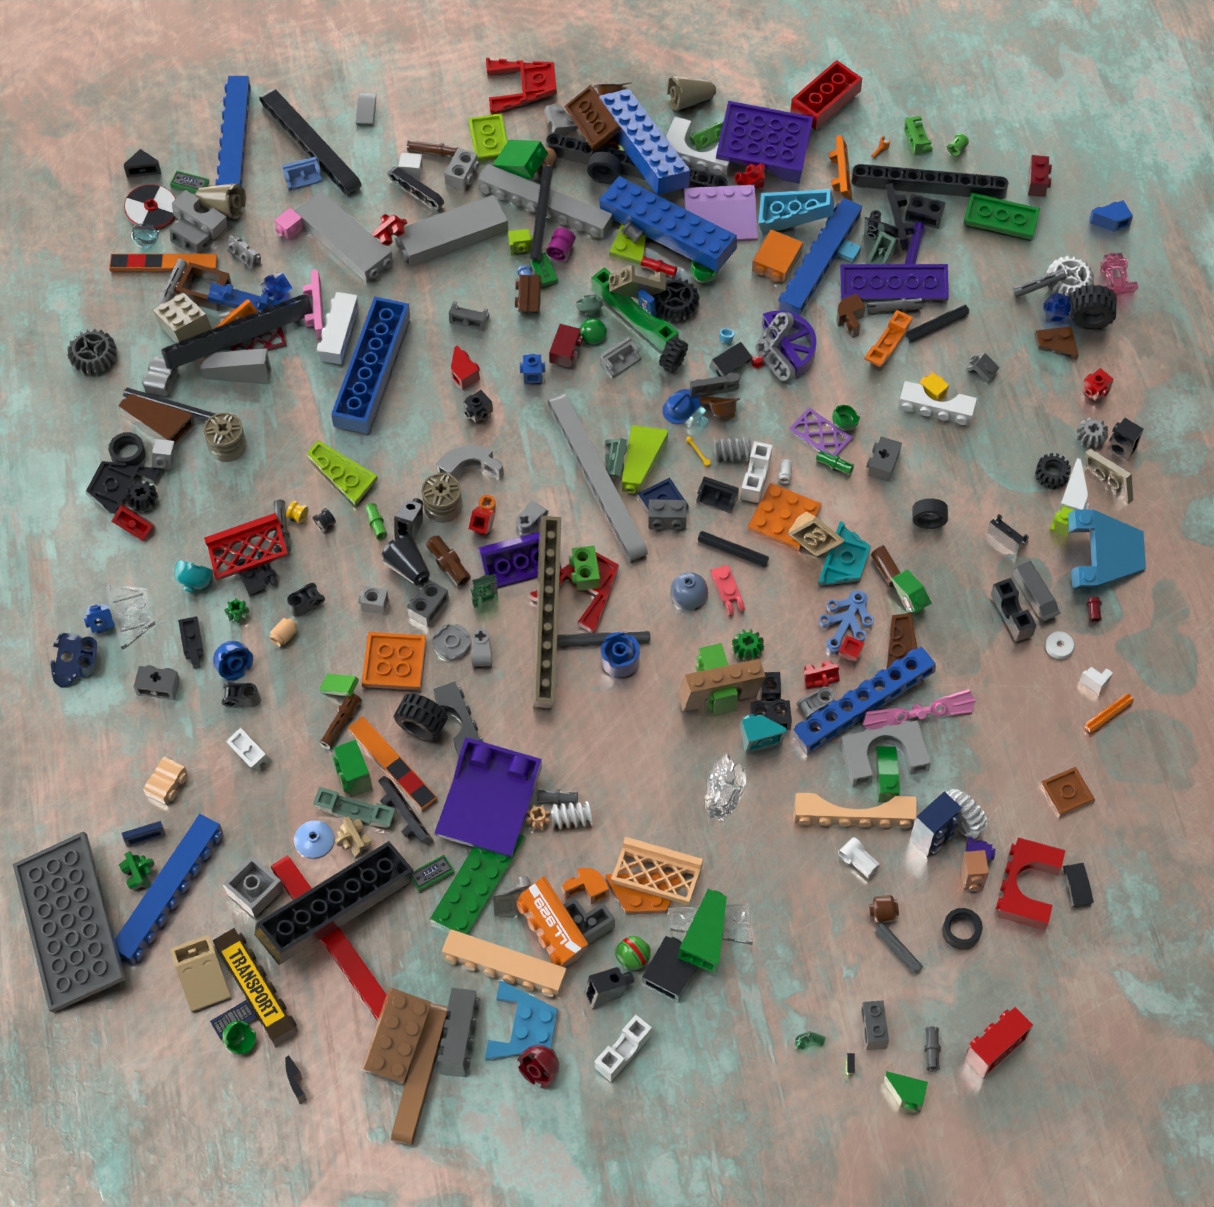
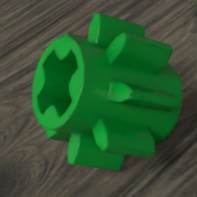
M235 598V600L227 602L228 608L224 609V611L228 615L229 621L234 620L239 623L243 619L246 620L245 614L250 612L244 600L241 602Z

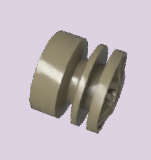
M218 413L207 420L203 432L210 455L221 462H230L241 457L246 450L247 442L240 419L231 413Z
M437 473L424 481L421 492L424 511L428 518L440 523L456 519L463 507L458 480L450 474Z

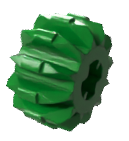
M743 629L741 634H735V639L732 640V652L736 653L737 659L743 657L745 662L747 658H750V660H755V657L760 658L761 652L764 651V639L759 637V632L753 634L752 629L749 632Z

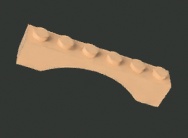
M795 793L794 823H799L800 825H810L811 823L821 826L839 824L843 827L850 825L870 827L874 825L882 828L900 826V828L907 829L914 826L917 816L916 797L895 796L890 801L869 809L839 807L825 801L816 793Z

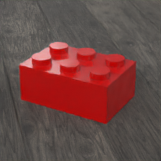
M1016 1007L1011 1011L1005 1010L999 1016L1000 1020L996 1024L991 1023L984 1030L985 1034L981 1038L976 1036L969 1043L970 1047L966 1051L968 1054L965 1061L982 1078L990 1073L1029 1036L1033 1024Z

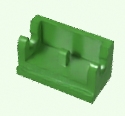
M921 116L906 117L904 123V131L914 155L932 152L933 149L930 145L932 143L928 140L923 123H915L922 120Z

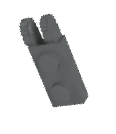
M728 373L727 376H716L691 381L690 397H702L737 390L740 385V374Z

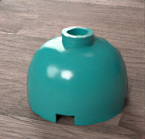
M178 560L174 575L177 583L183 586L184 591L194 593L195 590H202L210 584L214 570Z

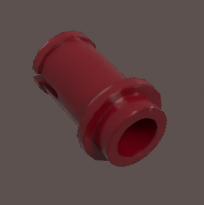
M1090 597L1087 602L1090 616L1089 621L1093 623L1102 621L1100 609L1102 601L1099 597Z

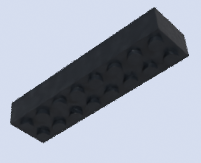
M388 841L258 921L255 926L254 935L276 963L280 965L409 884L414 870L391 842Z

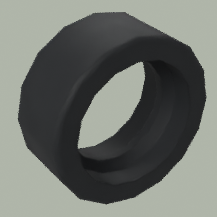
M597 152L592 154L589 159L587 173L593 180L599 183H613L620 175L622 164L613 154ZM596 165L607 166L611 170H603Z
M123 432L116 435L110 441L108 448L112 462L137 466L145 458L146 450L142 439L137 434L131 432ZM124 444H134L138 447L137 452L130 457L122 458L116 454L118 448Z
M934 498L917 501L912 506L913 523L925 529H935L944 526L948 522V505L944 501Z
M957 908L950 911L942 927L943 937L946 942L960 950L975 946L983 930L982 921L978 914L967 908ZM958 918L969 920L974 925V934L969 939L957 938L951 932V923Z

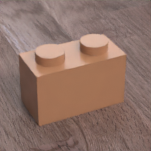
M985 850L964 853L960 865L963 890L975 892L984 888L989 874Z

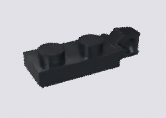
M198 617L180 619L178 622L186 660L191 659L193 669L200 668L199 657L203 656L204 650Z

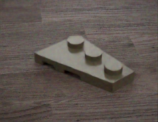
M1092 449L1085 452L1086 466L1101 480L1106 479L1115 493L1119 491L1124 495V501L1127 504L1133 501L1131 473L1116 465L1115 462L1106 459L1100 453Z

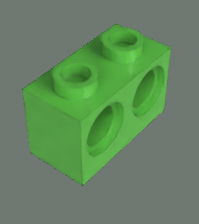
M595 545L572 548V556H569L570 567H574V572L571 573L572 584H576L577 591L600 588Z

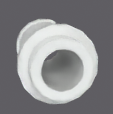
M783 459L780 462L781 467L778 480L782 484H788L792 480V461Z

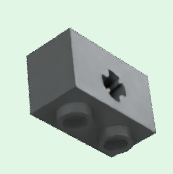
M881 436L879 442L874 443L872 453H874L873 458L869 457L866 468H869L868 476L890 482L900 455L902 443Z
M151 665L139 666L133 687L136 695L175 700L180 678L178 672L171 668L159 669Z

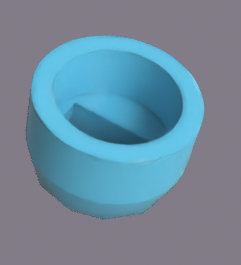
M728 328L721 329L719 334L720 341L722 343L726 342V344L731 343L734 338V331Z

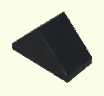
M139 149L124 163L127 178L161 174L159 161L142 149Z

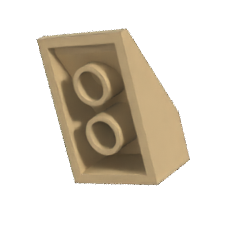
M808 512L798 516L787 533L814 556H818L844 541L832 529Z

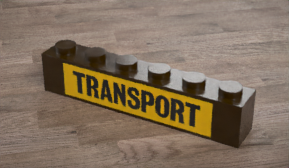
M235 928L212 940L216 950L274 1047L297 1035L295 1020L291 1015L289 1017L286 1015L285 1010L287 1007L281 998L277 1000L274 995L277 991L272 982H266L264 977L267 974L261 965L257 967L254 962L257 958L252 949L247 950L244 944L247 941L241 932L238 934Z

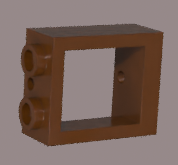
M189 262L187 268L183 270L180 282H177L175 286L176 294L185 293L197 306L218 311L221 305L207 301L208 295L188 290L187 288L193 276L215 281L222 286H226V284L231 285L229 273Z

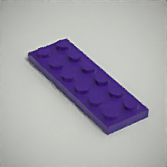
M840 264L841 301L857 293L862 301L901 300V298H905V300L919 298L922 300H948V264Z

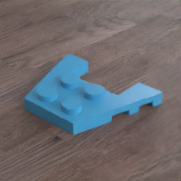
M500 981L497 1001L517 1004L510 1043L488 1040L485 1061L521 1055L525 1049L537 1044L551 1048L558 1009Z

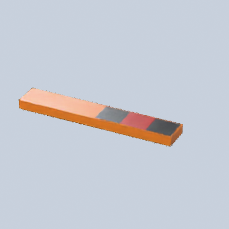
M111 254L109 270L110 272H172L177 259H182L188 264L191 262L217 270L218 257L217 254Z
M363 716L347 727L355 739L422 812L438 800L437 796Z

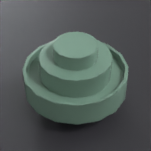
M596 295L582 296V299L576 301L577 309L584 312L585 315H594L603 306L602 299L596 298Z

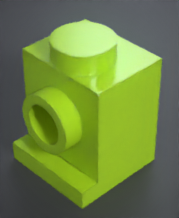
M529 229L508 231L511 256L514 255V252L531 251L533 235L530 236Z
M1063 506L1060 512L1057 511L1050 531L1067 537L1069 534L1068 513L1072 512L1073 509Z

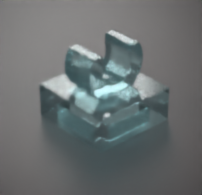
M700 406L685 422V425L690 429L695 424L701 430L709 422L702 416L706 410Z

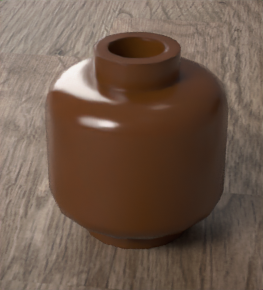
M892 895L876 896L873 898V904H869L870 917L874 916L878 923L892 922L896 920V916H899L898 901Z

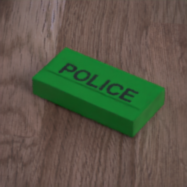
M546 252L541 253L539 262H533L529 257L535 275L542 277L541 288L558 283V278Z

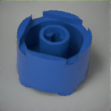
M615 632L608 635L601 645V664L603 669L613 678L628 676L638 669L640 647L636 638L632 635H626L624 632Z

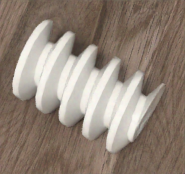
M585 801L584 807H582L580 802H577L576 808H574L572 803H569L568 809H566L564 803H561L560 809H558L556 804H553L551 810L552 829L554 830L555 824L558 825L559 829H562L563 823L566 824L567 828H570L571 822L574 823L575 828H578L579 822L582 823L583 827H586L587 821L593 826L592 809L589 802Z

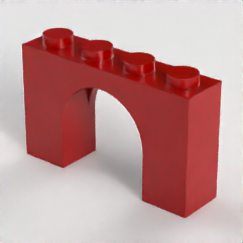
M1018 837L1016 844L1012 843L1009 851L1012 860L1011 862L1007 861L1004 872L1008 874L1007 880H1002L1000 888L1003 896L1002 898L998 897L995 908L999 910L998 918L1046 931L1053 905L1026 897L1018 888L1017 876L1027 870H1038L1058 876L1066 850Z

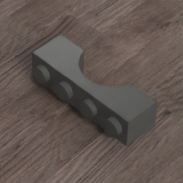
M454 681L433 689L436 703L445 710L446 714L455 716L462 723L461 731L453 738L458 757L465 737L484 742L482 736L478 737L476 733L478 731L476 721H471L469 715L472 713L468 703L464 704L463 698L465 696L462 688H458Z

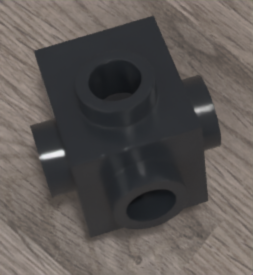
M482 390L469 395L463 401L464 414L475 423L484 420L493 412L492 401Z

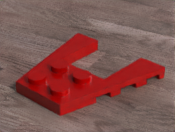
M486 58L487 75L521 71L523 93L489 97L491 115L557 93L554 62L533 61V63H526L523 60L511 62L507 61V59L499 58V61Z
M597 552L600 588L587 589L595 594L596 597L578 620V626L591 633H595L619 569V564ZM570 564L566 565L563 569L560 568L559 588L566 579L572 581L571 573L574 572V567H570ZM537 590L529 594L530 599L536 602Z

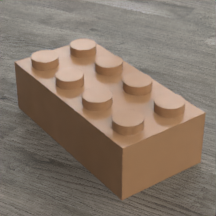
M389 988L361 1069L399 1083H404L432 1002L394 988Z

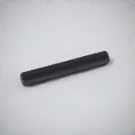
M966 304L959 306L907 331L905 336L911 342L969 314V308Z
M701 531L698 535L699 542L761 566L768 564L769 556L705 531Z

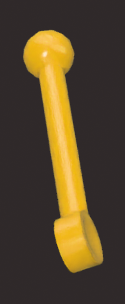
M688 436L686 442L691 444L703 460V465L709 467L711 461L704 457L693 442V438Z

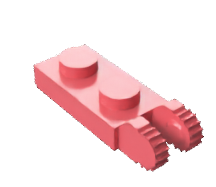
M729 565L711 569V577L728 614H734L731 603L735 601L740 612L745 611L741 594Z

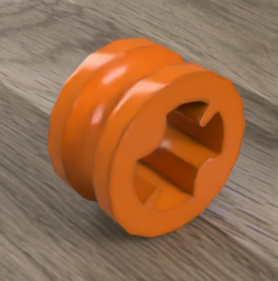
M491 495L482 496L479 499V507L495 510L494 497ZM485 502H488V504L490 503V506H489V507H487V505L484 506V503H485Z

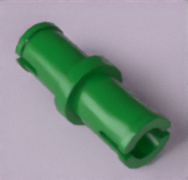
M822 450L816 456L817 462L830 466L832 470L837 469L850 475L854 469L853 463L851 464L840 459V456H833Z

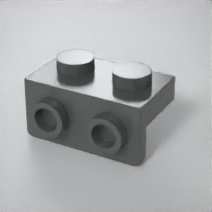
M649 500L648 528L686 529V500Z

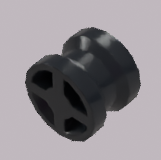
M323 508L319 515L316 514L312 517L317 527L323 532L327 530L329 525L336 523L334 516L327 508Z

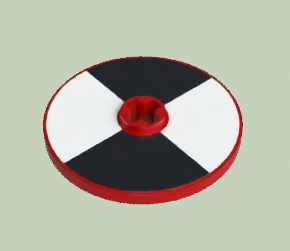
M154 184L142 185L133 189L127 195L124 203L125 214L134 225L140 228L159 229L174 220L172 202L176 198L165 187Z

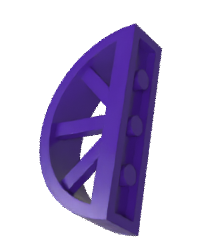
M770 311L764 313L762 316V325L765 328V330L768 328V326L771 324V322L774 320L778 313L788 311ZM788 312L792 314L794 319L792 327L799 332L787 337L785 335L777 348L794 367L795 376L799 377L811 367L814 361L817 343L816 334L812 326L803 317ZM775 329L772 331V337L774 339L777 337V331ZM805 336L810 344V348L790 342ZM796 351L806 353L808 355L801 361Z

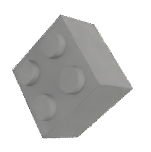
M253 856L223 883L226 893L254 918L284 890L281 880Z

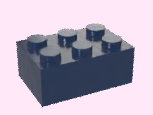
M944 791L916 816L910 841L926 857L931 853H937L945 840L950 841L955 836V830L961 818L962 807Z

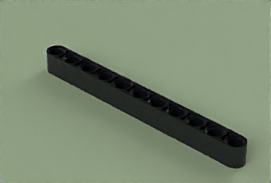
M552 133L546 138V148H552L557 158L588 165L592 154L607 152L615 155L622 164L620 174L646 180L623 150L602 145L594 151L587 141ZM596 165L603 170H611L607 166ZM688 167L690 169L689 187L687 188L728 186V181L724 176Z

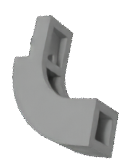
M465 445L454 448L443 455L436 463L437 473L450 474L455 478L462 471L470 468L484 470L498 480L504 475L502 463L497 459H493V451L477 445Z

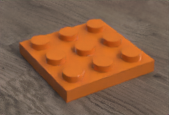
M770 483L747 526V530L799 551L802 545L787 533L797 517L803 513L808 512L817 517L822 503Z
M368 632L362 687L420 691L426 635Z

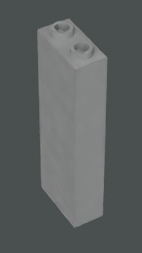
M322 191L294 210L302 217L304 228L365 282L375 278L379 272L388 268L393 262L392 252Z
M495 195L405 226V233L402 236L395 237L398 248H402L401 252L404 260H408L410 266L508 232V220Z

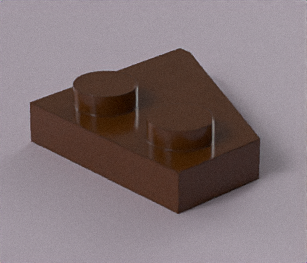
M1071 326L1035 331L1039 350L1051 351L1057 355L1063 353L1071 355L1072 359H1078L1079 354Z

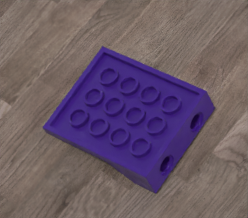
M728 101L716 159L745 165L753 164L755 166L762 163L766 169L782 181L800 184L813 117Z
M465 737L458 757L454 778L434 833L435 836L512 858L542 769V759Z

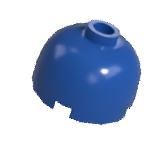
M227 641L221 644L213 656L215 670L228 681L243 677L245 675L243 672L247 668L250 670L254 660L251 651L238 641Z

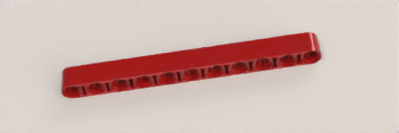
M288 855L270 866L275 876L281 880L282 886L292 900L312 889ZM337 928L320 940L376 1021H378L386 993L341 929Z

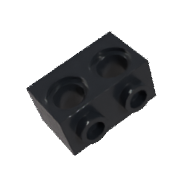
M911 194L905 221L921 222L924 226L939 229L946 202Z
M1124 418L1121 423L1117 422L1112 429L1114 433L1109 439V442H1111L1109 450L1128 461L1138 448L1144 428L1127 418Z
M757 700L750 703V714L757 716L756 714L763 713L764 717L785 727L786 730H791L790 700ZM782 712L785 715L779 716L776 713Z

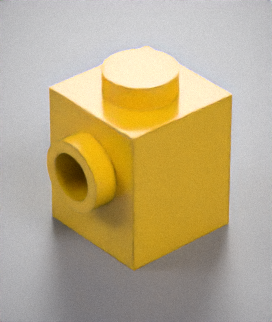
M933 372L928 377L924 376L919 383L923 385L927 396L935 401L940 402L948 393L949 384Z

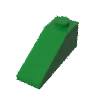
M876 746L878 802H888L895 796L900 795L896 746Z

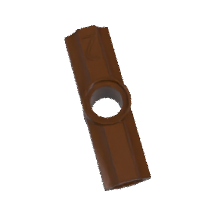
M439 535L429 538L426 542V547L435 557L441 571L447 573L457 587L466 585L471 576L461 564L457 553L453 549L450 550Z

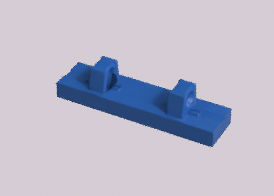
M211 283L207 298L209 302L235 309L248 299L257 311L281 303L280 301L269 299V296L265 294L258 296L233 289V286L229 284L222 286Z

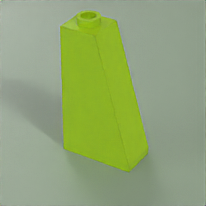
M631 425L622 477V491L630 494L642 491L668 442V429Z

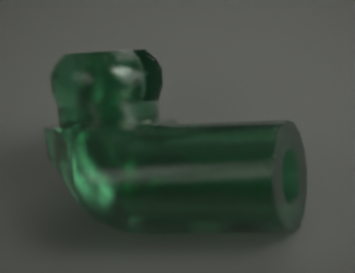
M807 1031L797 1035L795 1047L803 1050L808 1043H814L823 1047L826 1037Z

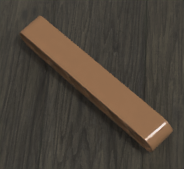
M431 1003L411 1061L394 1122L391 1141L413 1145L443 1038L445 1020L448 1019V1006Z

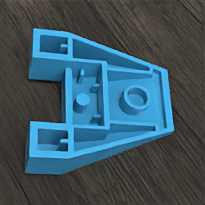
M1094 509L1073 510L1068 513L1069 533L1090 532L1092 566H1078L1071 570L1072 589H1091L1146 569L1144 531Z

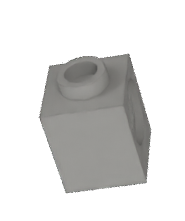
M155 439L152 451V467L171 469L174 457V441Z
M365 586L364 591L360 592L358 599L362 611L385 615L389 601L388 590Z

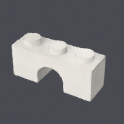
M754 441L748 472L745 474L741 488V500L759 503L772 457L773 445Z
M635 1015L622 1029V1034L612 1047L608 1045L595 1060V1069L612 1082L652 1036V1027Z

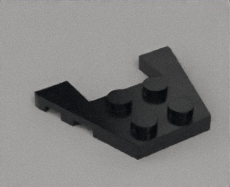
M102 461L86 489V495L114 517L125 499L127 488L132 486L135 478L137 477L154 484L161 472V468Z

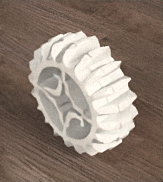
M1067 255L1065 259L1060 257L1058 260H1054L1047 271L1050 274L1062 268L1065 270L1067 279L1048 287V290H1052L1053 295L1058 294V299L1064 297L1065 301L1071 298L1072 293L1077 288L1093 285L1095 282L1092 267H1088V262L1083 263L1082 258L1077 260L1075 256L1070 259Z
M952 789L946 792L962 807L961 818L958 821L959 825L956 831L967 838L973 837L975 839L979 835L981 836L988 825V819L984 815L985 812L981 810V806L963 791Z

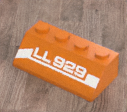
M543 876L520 894L516 902L517 908L527 918L530 929L536 932L540 945L548 951L551 962L565 968L580 960L588 943L546 877Z

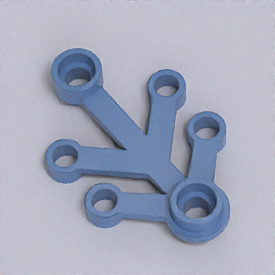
M856 590L851 592L847 599L840 601L831 599L827 602V610L832 613L836 612L839 608L850 606L846 612L832 616L823 614L819 617V625L823 628L842 621L834 637L826 642V651L829 654L835 655L839 653V649L842 646L841 639L849 624L854 638L862 642L865 641L866 634L860 629L855 613L858 609L862 617V625L865 628L872 627L874 618L867 612L865 605L868 598L863 591ZM834 604L836 607L832 608L829 605ZM826 619L828 622L823 623L821 620ZM857 635H862L863 638H857Z

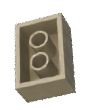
M185 293L176 295L172 300L160 304L153 310L160 327L176 343L212 329L206 313Z

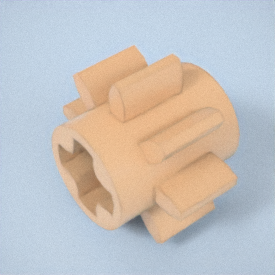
M533 805V809L527 811L526 815L529 818L526 819V824H532V830L536 828L543 830L545 824H550V819L547 818L550 816V811H545L544 805L541 807Z

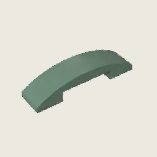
M319 787L313 802L314 807L340 818L349 816L351 820L360 819L364 825L386 828L390 827L396 808L376 803L375 806L343 797L336 791Z

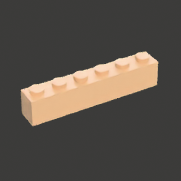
M451 929L441 951L443 959L449 964L455 965L458 963L464 965V968L470 971L478 970L488 977L494 978L496 976L502 978L508 984H520L529 991L538 990L547 997L555 996L559 998L567 977V968Z

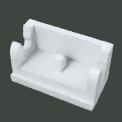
M241 728L226 741L252 769L255 768L259 771L261 770V763L265 762L268 764L271 761L268 755Z

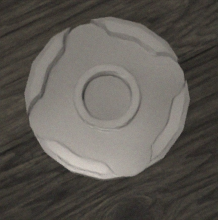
M443 625L433 635V649L444 660H459L470 650V634L461 625Z

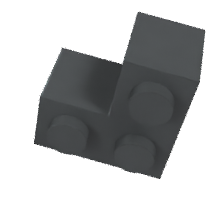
M576 898L564 904V907L588 944L615 928V918L604 903L588 913L584 911Z

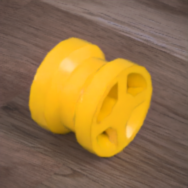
M292 501L287 508L286 517L289 519L293 518L297 523L301 524L306 519L309 509L305 505L301 506L298 502Z

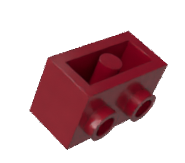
M1031 156L1028 174V196L1045 197L1047 188L1051 187L1049 174L1052 171V164H1049V156Z
M559 324L549 351V363L571 367L572 362H575L577 359V348L581 347L583 342L580 328Z

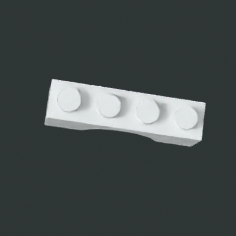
M905 381L898 409L970 426L977 398L958 394L950 401L939 402L927 396L923 385Z

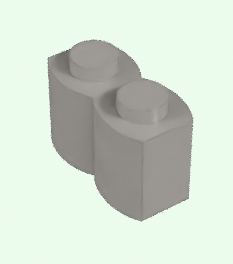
M155 356L149 362L147 375L142 379V386H144L145 392L167 396L176 377L178 367L167 369L163 357Z

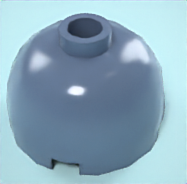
M685 572L677 576L672 582L670 596L678 608L693 611L695 608L704 606L708 600V587L702 576L694 572Z

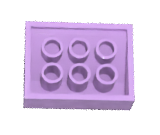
M754 185L684 188V209L736 234L737 241L758 240Z

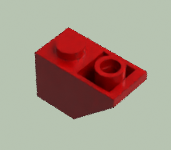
M457 345L454 347L451 378L461 390H464L480 379V368L476 362H472L469 359L468 353L465 350H461Z

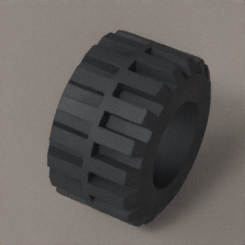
M1093 284L1077 288L1072 293L1070 318H1072L1073 322H1076V325L1089 329H1098L1112 324L1113 320L1116 319L1117 295L1112 289Z
M410 693L403 697L393 718L407 733L423 740L434 741L438 738L448 720V715L433 700L422 695Z

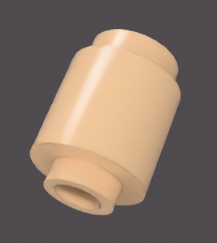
M283 618L272 629L269 635L270 640L279 647L282 644L285 645L297 632V624L290 618Z

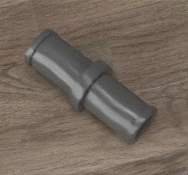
M538 789L537 802H554L556 805L560 803L577 804L578 792L561 791L560 789L555 791Z
M930 1026L925 1028L926 1045L924 1046V1051L927 1056L926 1069L937 1071L940 1069L939 1053L941 1052L939 1028Z

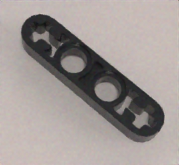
M394 166L388 171L387 174L391 181L431 208L439 210L445 202L438 193L399 167Z

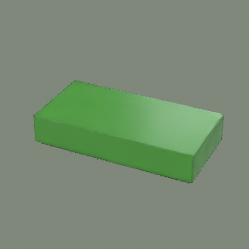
M327 674L319 690L323 694L352 696L359 679L356 676Z

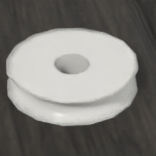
M1056 631L1048 636L1045 648L1050 656L1056 659H1065L1072 655L1075 642L1068 633ZM1057 643L1063 644V647H1058Z

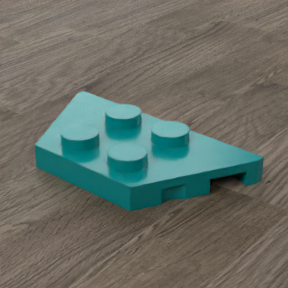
M842 521L839 522L836 534L843 538L844 541L829 550L818 581L820 586L860 581L870 553L871 546L866 541L861 540L854 531L848 530Z

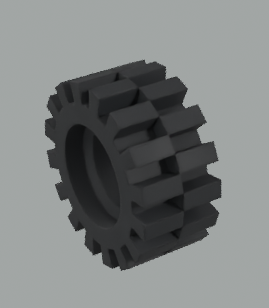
M675 336L672 337L668 344L665 345L662 355H660L659 365L671 372H675L687 354L688 343Z
M1050 453L1049 457L1045 454L1043 458L1039 459L1035 475L1040 485L1044 483L1043 487L1045 488L1049 485L1050 489H1053L1054 486L1056 489H1059L1060 485L1063 487L1067 483L1071 472V465H1069L1068 460L1064 461V456L1059 458L1060 454L1056 453V456H1053V453ZM1048 467L1057 468L1060 474L1051 475L1046 469Z

